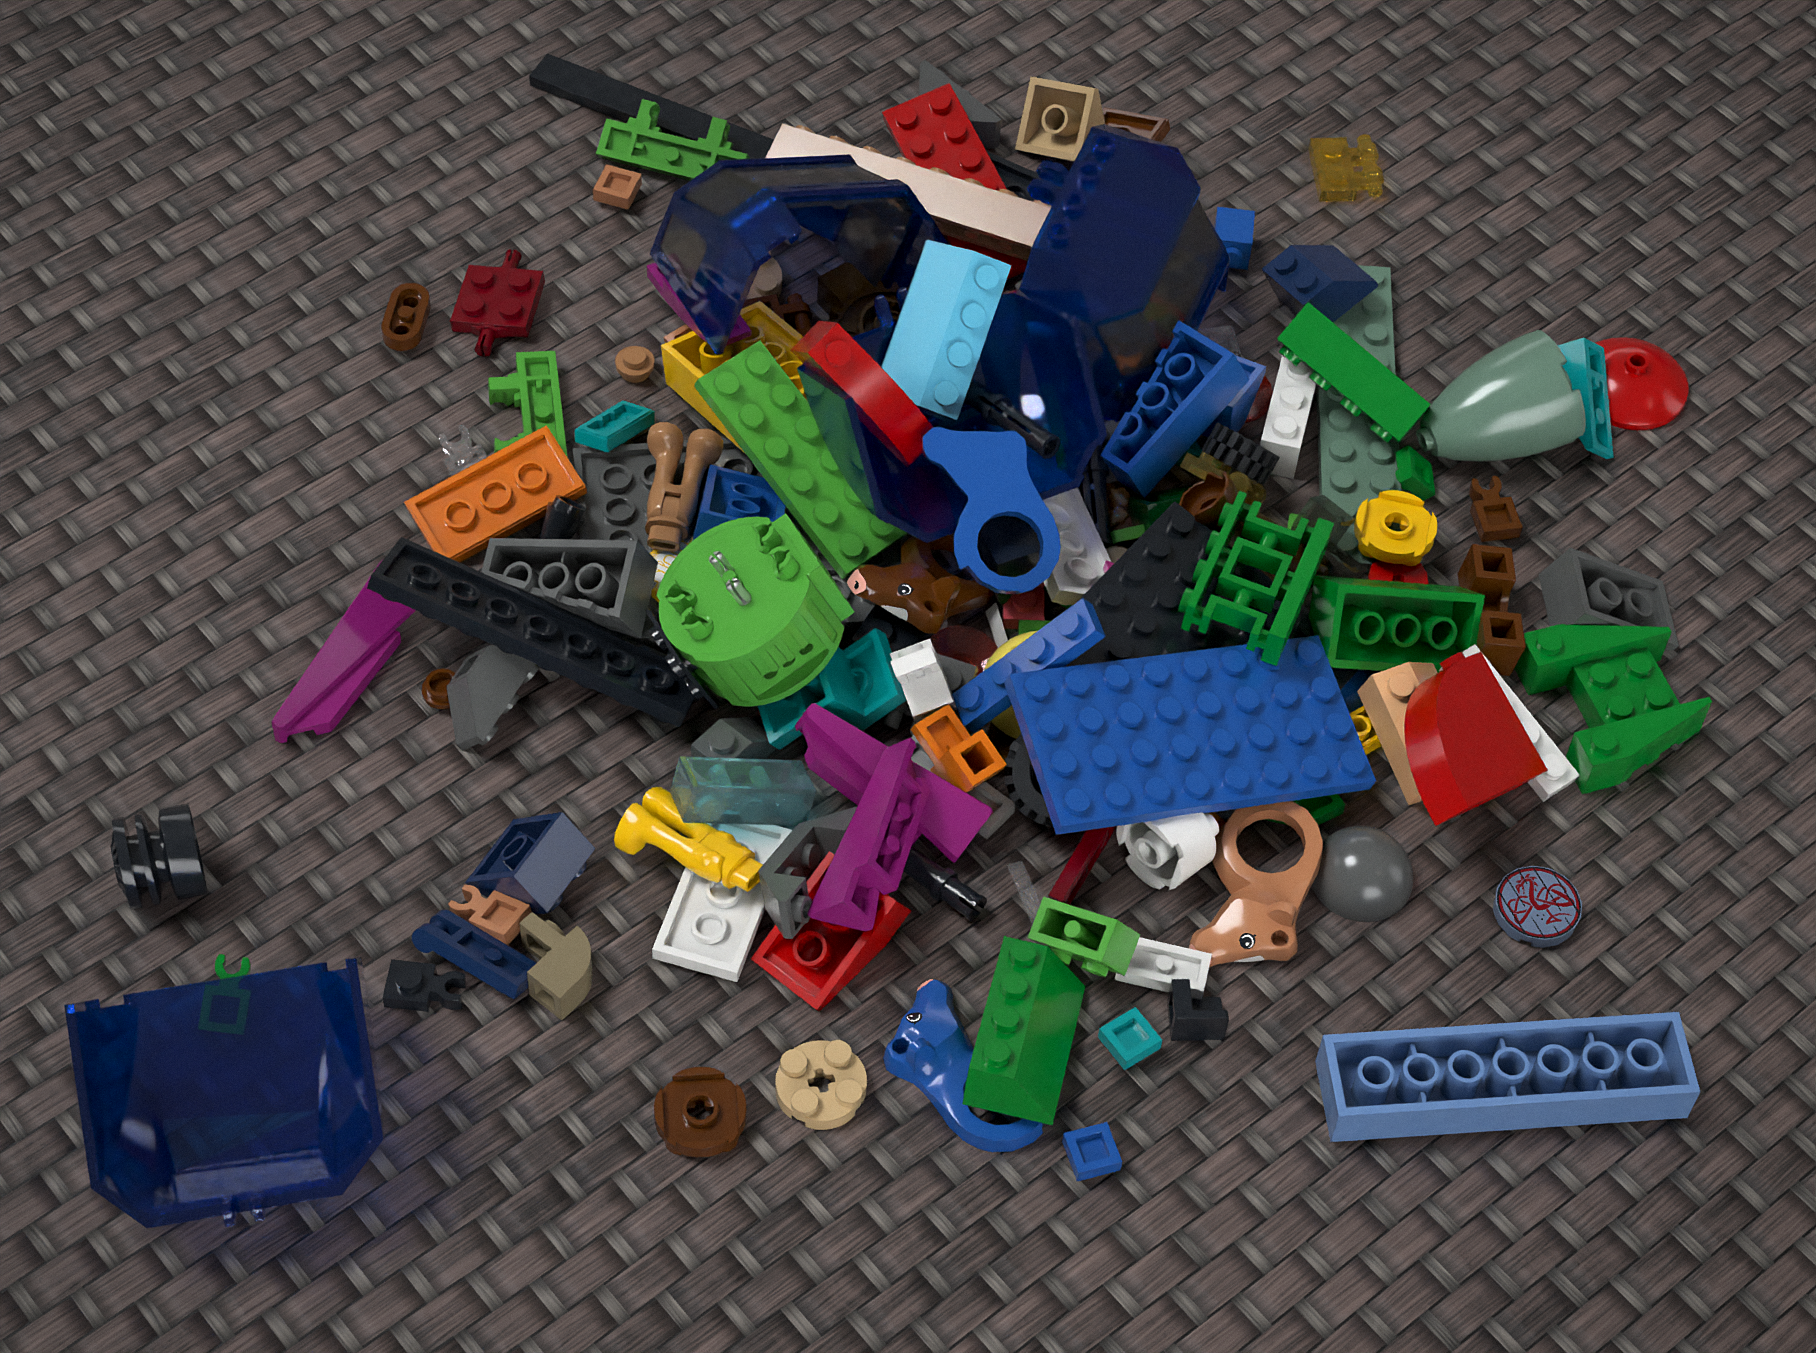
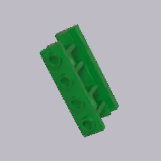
M1239 491L1234 503L1226 502L1218 521V526L1222 527L1221 531L1213 530L1205 549V554L1209 555L1208 560L1199 559L1191 581L1196 584L1194 590L1186 588L1178 608V612L1184 613L1181 629L1189 632L1192 624L1199 625L1198 631L1206 634L1213 619L1250 633L1246 649L1253 652L1256 647L1264 649L1261 661L1277 666L1326 552L1334 523L1318 518L1313 528L1308 526V519L1301 517L1296 530H1290L1258 518L1262 503L1254 500L1252 505L1246 504L1247 493ZM1239 521L1244 522L1241 537L1259 543L1237 537L1232 550L1227 548ZM1301 543L1306 544L1307 546L1295 573L1289 571L1293 556L1281 553L1275 549L1296 556ZM1241 562L1276 575L1271 587L1268 588L1233 575L1237 563ZM1213 578H1218L1215 593L1230 598L1233 602L1211 594L1206 607H1202L1201 604ZM1276 600L1281 601L1282 603L1270 631L1264 630L1268 615L1253 610L1249 606L1271 613Z

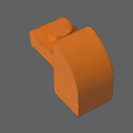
M949 704L916 723L910 729L934 764L930 771L966 793L998 774L1007 765L984 730L981 729L970 736Z

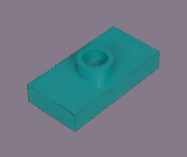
M622 400L575 429V442L608 453L655 424L654 411Z

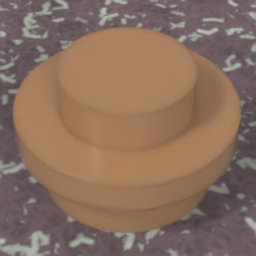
M629 346L618 352L615 358V367L624 380L632 383L642 382L650 376L654 369V356L644 347Z

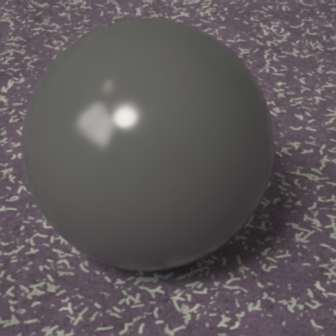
M1352 826L1333 833L1323 841L1321 863L1318 875L1312 884V889L1325 907L1343 918L1359 922L1383 920L1396 914L1404 907L1412 892L1413 869L1406 850L1393 836L1375 827Z

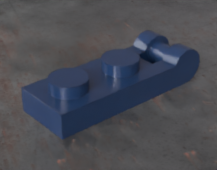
M439 911L431 917L429 923H424L412 933V942L419 951L423 953L434 951L457 965L460 969L469 972L513 1000L528 988L527 971L536 962L451 911Z

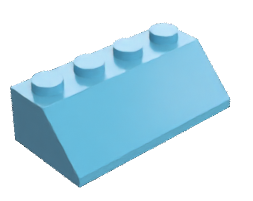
M926 240L881 366L921 412L947 422L958 419L1012 265L972 250Z

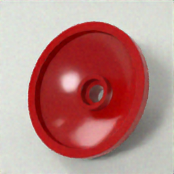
M1609 338L1596 342V344L1604 347L1610 422L1612 426L1628 430H1649L1666 425L1680 414L1688 397V380L1680 364L1669 353L1650 342L1636 338Z

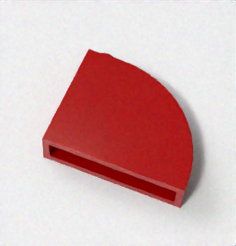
M818 321L790 351L906 467H909L923 453V437L933 426L898 384L837 322Z
M1459 652L1442 661L1440 666L1443 670L1422 682L1414 690L1407 704L1404 722L1407 757L1418 792L1435 826L1508 793L1548 771L1481 652L1466 658L1463 652Z

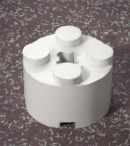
M1202 812L1117 826L1116 835L1119 846L1124 842L1130 855L1125 860L1132 871L1143 882L1153 888L1160 890L1164 886H1169V890L1175 889L1213 860L1216 853L1215 836L1219 833V826L1211 814Z

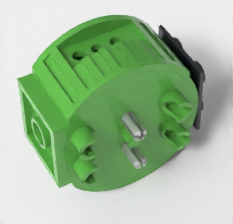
M786 513L774 522H771L768 517L738 518L715 526L698 536L678 554L662 578L656 595L659 599V620L650 609L646 610L654 624L649 629V632L663 651L667 648L669 649L665 659L679 678L686 674L687 677L683 680L695 698L699 700L704 696L714 709L718 708V705L707 687L718 696L729 700L732 705L744 707L773 703L802 689L831 660L843 635L844 626L841 622L855 613L819 557Z

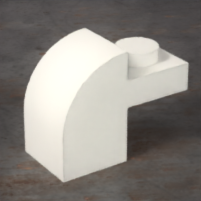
M930 639L890 653L892 658L890 662L895 676L903 688L912 716L917 723L947 704L951 706L953 711L957 710L946 676Z

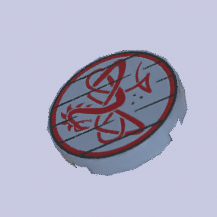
M1539 866L1517 868L1505 875L1496 889L1493 902V912L1497 923L1509 937L1520 942V939L1532 942L1531 946L1540 948L1559 945L1570 938L1580 921L1582 901L1576 887L1562 874L1550 868Z

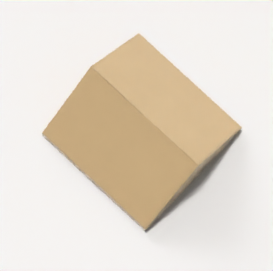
M1030 77L1015 150L1083 163L1107 131L1099 90L1086 86Z

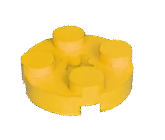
M1387 490L1379 492L1378 498L1371 499L1369 502L1367 498L1359 506L1354 523V534L1359 542L1358 549L1360 553L1366 557H1374L1380 561L1392 564H1404L1407 566L1419 564L1422 557L1431 550L1437 533V519L1433 511L1432 515H1430L1423 508L1424 501L1404 491ZM1392 522L1398 523L1403 531H1393L1388 527L1392 525Z

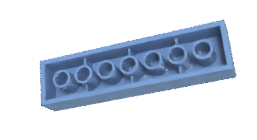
M1679 1012L1323 1035L1315 1060L1330 1142L1688 1118L1700 1094Z

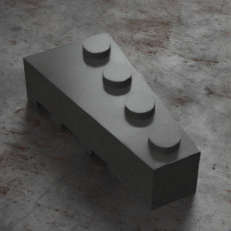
M490 538L481 572L605 628L641 639L658 561L635 540Z

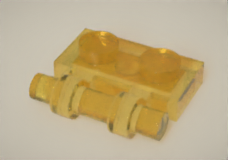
M1360 135L1357 138V148H1349L1346 137L1310 138L1308 150L1319 202L1356 201L1358 190H1368V195L1373 198L1382 195L1384 176L1382 169L1377 166L1376 161L1379 158L1377 146L1372 143L1370 135ZM1353 166H1362L1363 171L1354 172Z

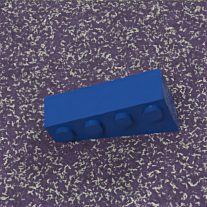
M1179 320L1172 331L1174 338L1168 349L1162 348L1155 360L1157 368L1148 383L1143 381L1136 393L1138 400L1132 411L1125 412L1100 455L1116 479L1143 498L1150 493L1249 381L1234 353Z

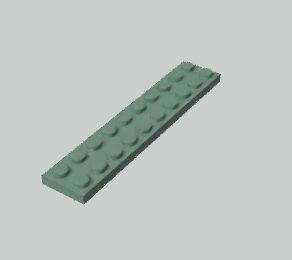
M1358 265L1376 280L1379 286L1338 318L1334 324L1396 375L1390 267ZM1316 385L1320 518L1334 523L1324 554L1330 560L1326 567L1329 568V571L1369 574L1371 565L1376 561V558H1369L1360 553L1358 549L1359 542L1354 534V523L1359 506L1367 498L1369 502L1371 499L1378 498L1379 492L1387 490L1401 491V484L1395 475L1398 469L1395 452L1399 451V444L1394 439L1386 443L1370 430L1373 422L1363 413L1356 418L1339 403L1343 397L1332 387L1325 392ZM1392 522V525L1388 527L1393 531H1403L1398 523Z

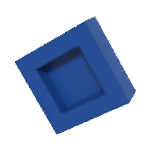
M1107 1122L1063 1134L1062 1143L1077 1182L1121 1170L1122 1160Z

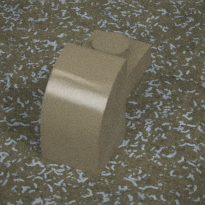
M531 912L519 923L522 947L539 959L527 971L529 995L562 1021L585 999L591 988L593 973L590 944L585 933L578 926L565 936L551 920L543 921L535 913Z

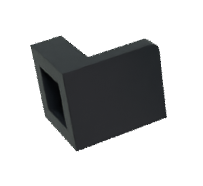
M1172 979L1167 999L1171 1041L1224 1040L1229 1015L1227 1010H1222L1221 998L1202 997V1000L1191 998L1190 979Z

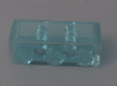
M679 756L670 793L683 823L797 826L799 823L808 821L816 789L802 761Z

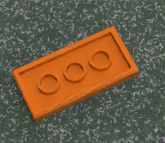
M546 425L410 498L404 504L431 550L460 563L486 549L490 538H506L543 518L546 514L548 502H553L556 495L576 500L587 494V489Z

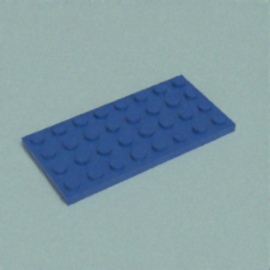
M1319 635L1288 639L1277 666L1261 661L1264 649L1256 647L1253 652L1246 649L1247 644L1009 674L1004 684L1056 835L1149 822L1180 815L1202 812L1211 813L1370 790L1376 779Z

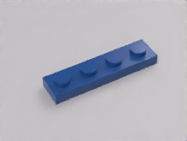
M1084 598L1080 599L953 693L952 696L964 727L972 732H976L1012 705L1004 684L1009 674L1065 667L1106 637L1093 604Z

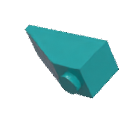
M1584 337L1557 345L1567 360L1566 364L1562 365L1570 378L1572 390H1580L1584 404L1586 426L1584 435L1579 437L1586 450L1605 459L1614 458L1604 347Z

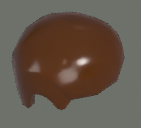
M1226 471L1222 473L1223 477L1213 472H1208L1205 481L1196 483L1185 491L1179 502V505L1194 516L1196 522L1204 524L1210 530L1222 528L1218 526V521L1226 502L1233 504L1238 494L1234 482Z

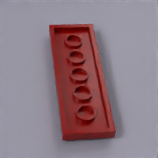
M950 83L882 112L883 120L904 158L926 169L932 167L940 168L950 176L958 179H975L985 187L993 190L1006 189ZM944 235L949 245L972 250L1012 265L1007 279L1040 266Z

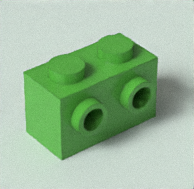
M1043 897L1028 939L1037 944L1048 946L1065 965L1069 966L1071 959L1083 962L1081 969L1106 978L1108 971L1123 976L1126 975L1141 934L1119 920Z

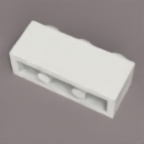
M1283 356L1260 446L1280 457L1271 474L1294 479L1316 384L1309 378L1313 372L1302 362L1296 367Z

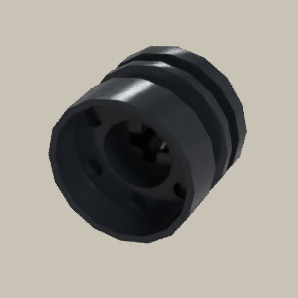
M189 803L159 809V830L150 831L143 814H135L137 834L129 836L124 817L112 819L113 835L110 847L119 888L122 889L131 910L143 908L141 888L147 886L153 905L161 904V883L170 882L178 900L207 894L206 879Z

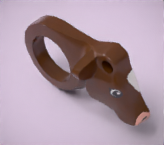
M944 526L930 527L906 540L901 547V564L886 568L875 565H862L855 569L847 581L850 590L858 597L881 606L897 617L911 623L924 633L933 634L940 630L948 617L980 608L989 603L994 597L993 591L978 584L976 580L961 579L948 573L933 558L931 550L940 549L954 553V533L956 529Z

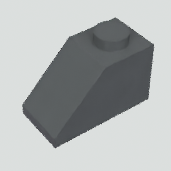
M750 717L721 718L691 744L692 774L724 798L777 748L769 744L765 728Z

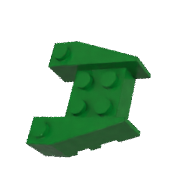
M1558 624L1524 633L1526 647L1514 670L1527 694L1532 695L1566 686L1589 729L1574 732L1566 754L1567 760L1580 775L1575 782L1581 794L1623 783L1631 777L1635 770L1644 764L1648 766L1657 760L1662 752L1675 743L1679 745L1700 731L1712 700L1710 697L1680 704L1656 663L1661 660L1672 631L1669 627Z

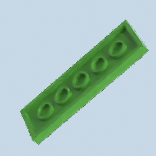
M761 340L696 381L694 385L696 390L841 579H844L853 573L857 567L866 564L903 539L908 533Z

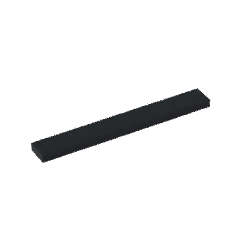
M548 53L529 75L530 86L624 122H628L629 117L637 118L642 99L656 102L660 107L656 127L661 128L662 133L698 141V138H707L713 116ZM727 122L731 126L727 141L732 142V150L746 153L750 157L747 169L771 177L764 159L774 139Z

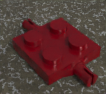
M511 249L506 251L501 267L468 265L450 323L453 332L472 333L479 336L474 350L480 356H483V353L485 356L491 354L496 338L508 336L528 338L544 288L545 277L544 272L540 270L517 269L522 258L521 253L517 250H513V254Z

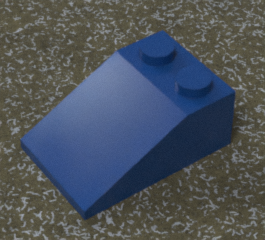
M710 464L692 541L709 529L738 518L768 517L771 522H774L785 514L786 506L765 478Z

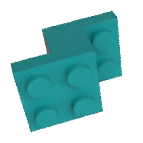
M875 628L845 650L838 647L825 668L802 689L779 701L758 706L769 744L781 750L801 736L803 733L796 731L795 725L811 703H816L863 731L907 701L903 688L896 678L890 662L892 661L890 656L892 651L886 634Z

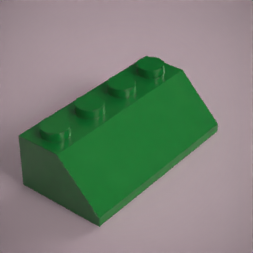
M1309 302L1277 338L1278 343L1283 346L1278 352L1296 367L1302 362L1313 372L1309 378L1325 392L1332 387L1343 397L1339 403L1356 418L1361 413L1373 422L1370 430L1386 443L1394 439L1399 444L1430 408L1431 404Z
M1315 575L1309 619L1314 636L1319 635L1331 668L1384 671L1407 662L1433 663L1439 673L1442 661L1465 651L1474 644L1477 645L1485 595L1459 586Z
M1004 936L969 1065L962 1104L1053 1125L1085 985L1048 946Z

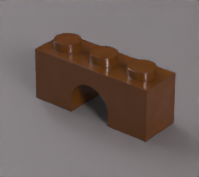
M1472 544L1457 573L1459 587L1485 595L1476 646L1499 675L1510 676L1526 647L1521 614L1508 612L1509 596L1516 582L1512 548Z

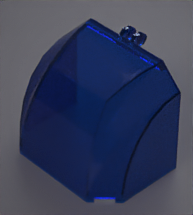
M906 287L899 288L896 292L900 311L908 293ZM1023 290L1002 292L971 381L978 380L984 387L995 394L1001 393L1011 400L1012 406L1061 439L1059 450L1049 459L1042 458L1036 451L1027 446V469L1029 476L1042 500L1080 486L1085 477L1082 473L1097 445L1101 446L1107 436L1078 317ZM883 294L876 296L874 299L877 317L882 327L852 337L880 366H882L897 321L893 322L889 303ZM804 364L800 365L797 370L819 431L845 480L866 508L876 518L890 523L926 543L955 533L960 515L968 499L947 473L939 466L925 459L923 453L909 467H906L858 419L852 396L810 370ZM964 402L958 419L955 421L947 422L923 413L933 428L942 427L962 432H1005L999 426L989 425L984 421L980 412ZM991 405V407H992L994 410H996V411L999 412L1000 414L1003 413V412H1001L999 409H997L996 407H994L993 405ZM1020 424L1018 425L1020 428H1022V429H1023L1024 431H1026L1027 433H1031L1029 430H1027L1026 428H1024L1022 425H1020Z
M362 957L345 959V969L328 971L327 962L125 994L123 995L124 1004L100 1008L99 999L64 1005L91 1189L146 1228L223 1216L225 1227L236 1225V1213L250 1211L255 1222L265 1220V1208L343 1195L384 1138L380 1088Z

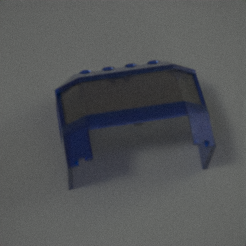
M1102 124L1092 126L1070 171L1062 164L1052 163L1047 160L1042 161L1036 170L1041 180L1038 178L1033 179L1026 189L1030 194L1029 196L1033 197V199L1052 205L1033 242L1017 295L1013 384L1036 393L1045 384H1055L1060 388L1061 396L1065 400L1067 407L1108 421L1114 420L1118 422L1121 421L1125 412L1132 411L1138 400L1136 395L1143 381L1148 383L1157 368L1155 360L1162 348L1168 349L1174 338L1172 331L1178 320L1198 332L1217 290L1226 291L1230 258L1222 240L1200 204L1198 197L1201 188L1179 149Z
M847 154L719 160L673 193L650 255L714 353L723 354L759 267L772 258L769 251L786 239L791 244L798 240L802 232L801 227L833 241L845 262L850 261L875 288L878 281H881L887 289L891 288L895 281L898 283L899 290L904 291L911 284L926 240L949 244L941 234L935 221L907 184L898 179L888 180L858 166L852 156Z

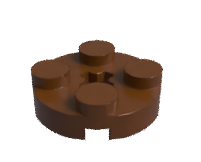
M692 1067L681 1070L673 1075L672 1081L663 1090L661 1087L656 1095L654 1102L656 1130L665 1141L666 1148L673 1154H683L690 1157H710L721 1152L731 1151L738 1144L739 1136L745 1128V1095L737 1083L735 1086L730 1080L725 1078V1073L715 1068ZM704 1104L706 1111H713L712 1115L707 1116L703 1120H697L688 1113L694 1112L695 1105Z

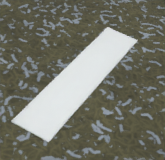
M994 603L986 611V615L998 649L1008 641L997 603Z

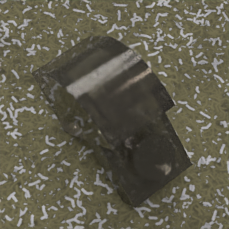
M1325 495L1310 498L1293 522L1291 530H1296L1301 517L1308 519V526L1313 528L1318 518L1333 522V530L1324 554L1330 560L1326 566L1329 568L1327 576L1362 579L1368 569L1337 545L1355 519Z

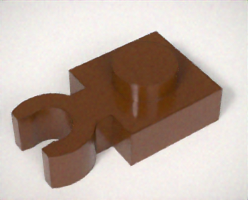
M1492 476L1489 490L1481 488L1477 478L1472 479L1469 488V496L1473 500L1470 512L1481 542L1520 538L1523 528L1512 497L1500 498L1499 494L1502 483L1497 476Z

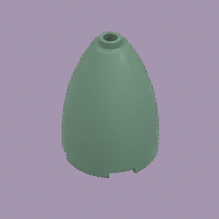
M1536 330L1499 346L1465 369L1439 394L1420 420V429L1416 431V436L1423 451H1430L1436 457L1452 460L1501 461L1546 452L1572 443L1576 438L1584 435L1586 418L1582 396L1579 389L1572 390L1570 378L1562 365L1566 364L1567 360L1560 348L1545 332Z

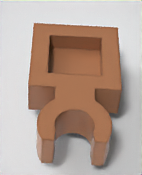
M464 885L462 888L464 898L468 903L459 904L452 900L448 903L451 912L506 945H509L519 934V923L532 912L529 904L496 890L486 899L481 896L478 888L471 885Z

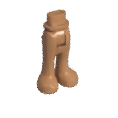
M668 422L656 423L649 429L647 436L648 449L656 460L654 480L647 501V522L645 526V531L649 535L647 545L650 548L676 552L680 549L681 541L688 537V529L697 510L700 486L704 473L710 464L713 465L719 460L723 451V440L715 431L697 429L690 434L686 447L681 485H674L675 473L683 451L684 437L682 431L676 425Z

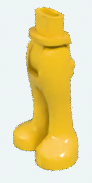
M662 787L649 789L643 796L642 806L636 802L631 804L615 831V846L626 854L635 855L648 843L665 851L695 874L716 883L722 881L723 886L728 889L738 886L748 892L760 882L758 870L763 864L755 860V853L738 843L732 834L719 831L692 815L677 803L676 796ZM676 831H679L680 833L684 834L686 837L680 835V834L677 833Z

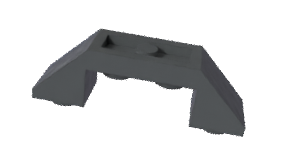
M857 807L797 824L758 870L765 909L784 938L793 939L803 925L810 920L811 917L807 915V912L811 906L812 898L808 894L806 879L818 867L829 851L833 854L836 853Z

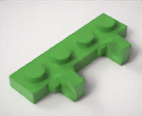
M642 99L637 118L629 117L627 123L606 118L596 155L599 158L740 193L750 157L746 153L732 150V142L727 141L731 127L728 125L727 120L713 117L707 138H698V141L662 133L661 128L656 127L660 113V107L656 102Z
M555 351L516 352L517 372L508 374V377H489L488 395L490 405L495 402L504 403L507 406L514 403V407L521 408L523 433H519L518 437H512L507 441H500L495 438L494 453L547 425L567 456Z

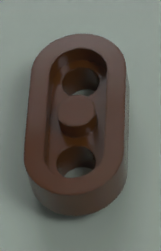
M405 283L392 291L381 324L383 341L390 349L406 351L420 343L431 309L429 292L424 286L417 283Z

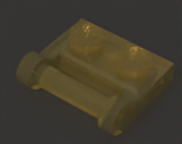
M1203 451L1199 458L1187 452L1180 465L1181 468L1205 480L1208 472H1213L1223 477L1222 473L1226 471L1238 492L1247 493L1245 503L1252 505L1254 500L1261 503L1265 500L1266 490L1263 485L1251 481L1244 473L1234 472L1230 474L1232 470L1230 466Z

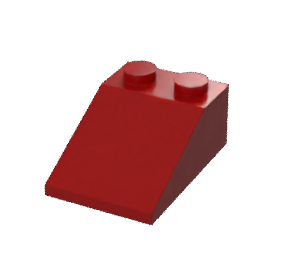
M830 851L807 881L808 894L812 901L835 855ZM880 892L872 930L865 932L810 918L793 939H786L775 925L751 957V960L820 1012L888 944L911 910L889 893L883 895Z

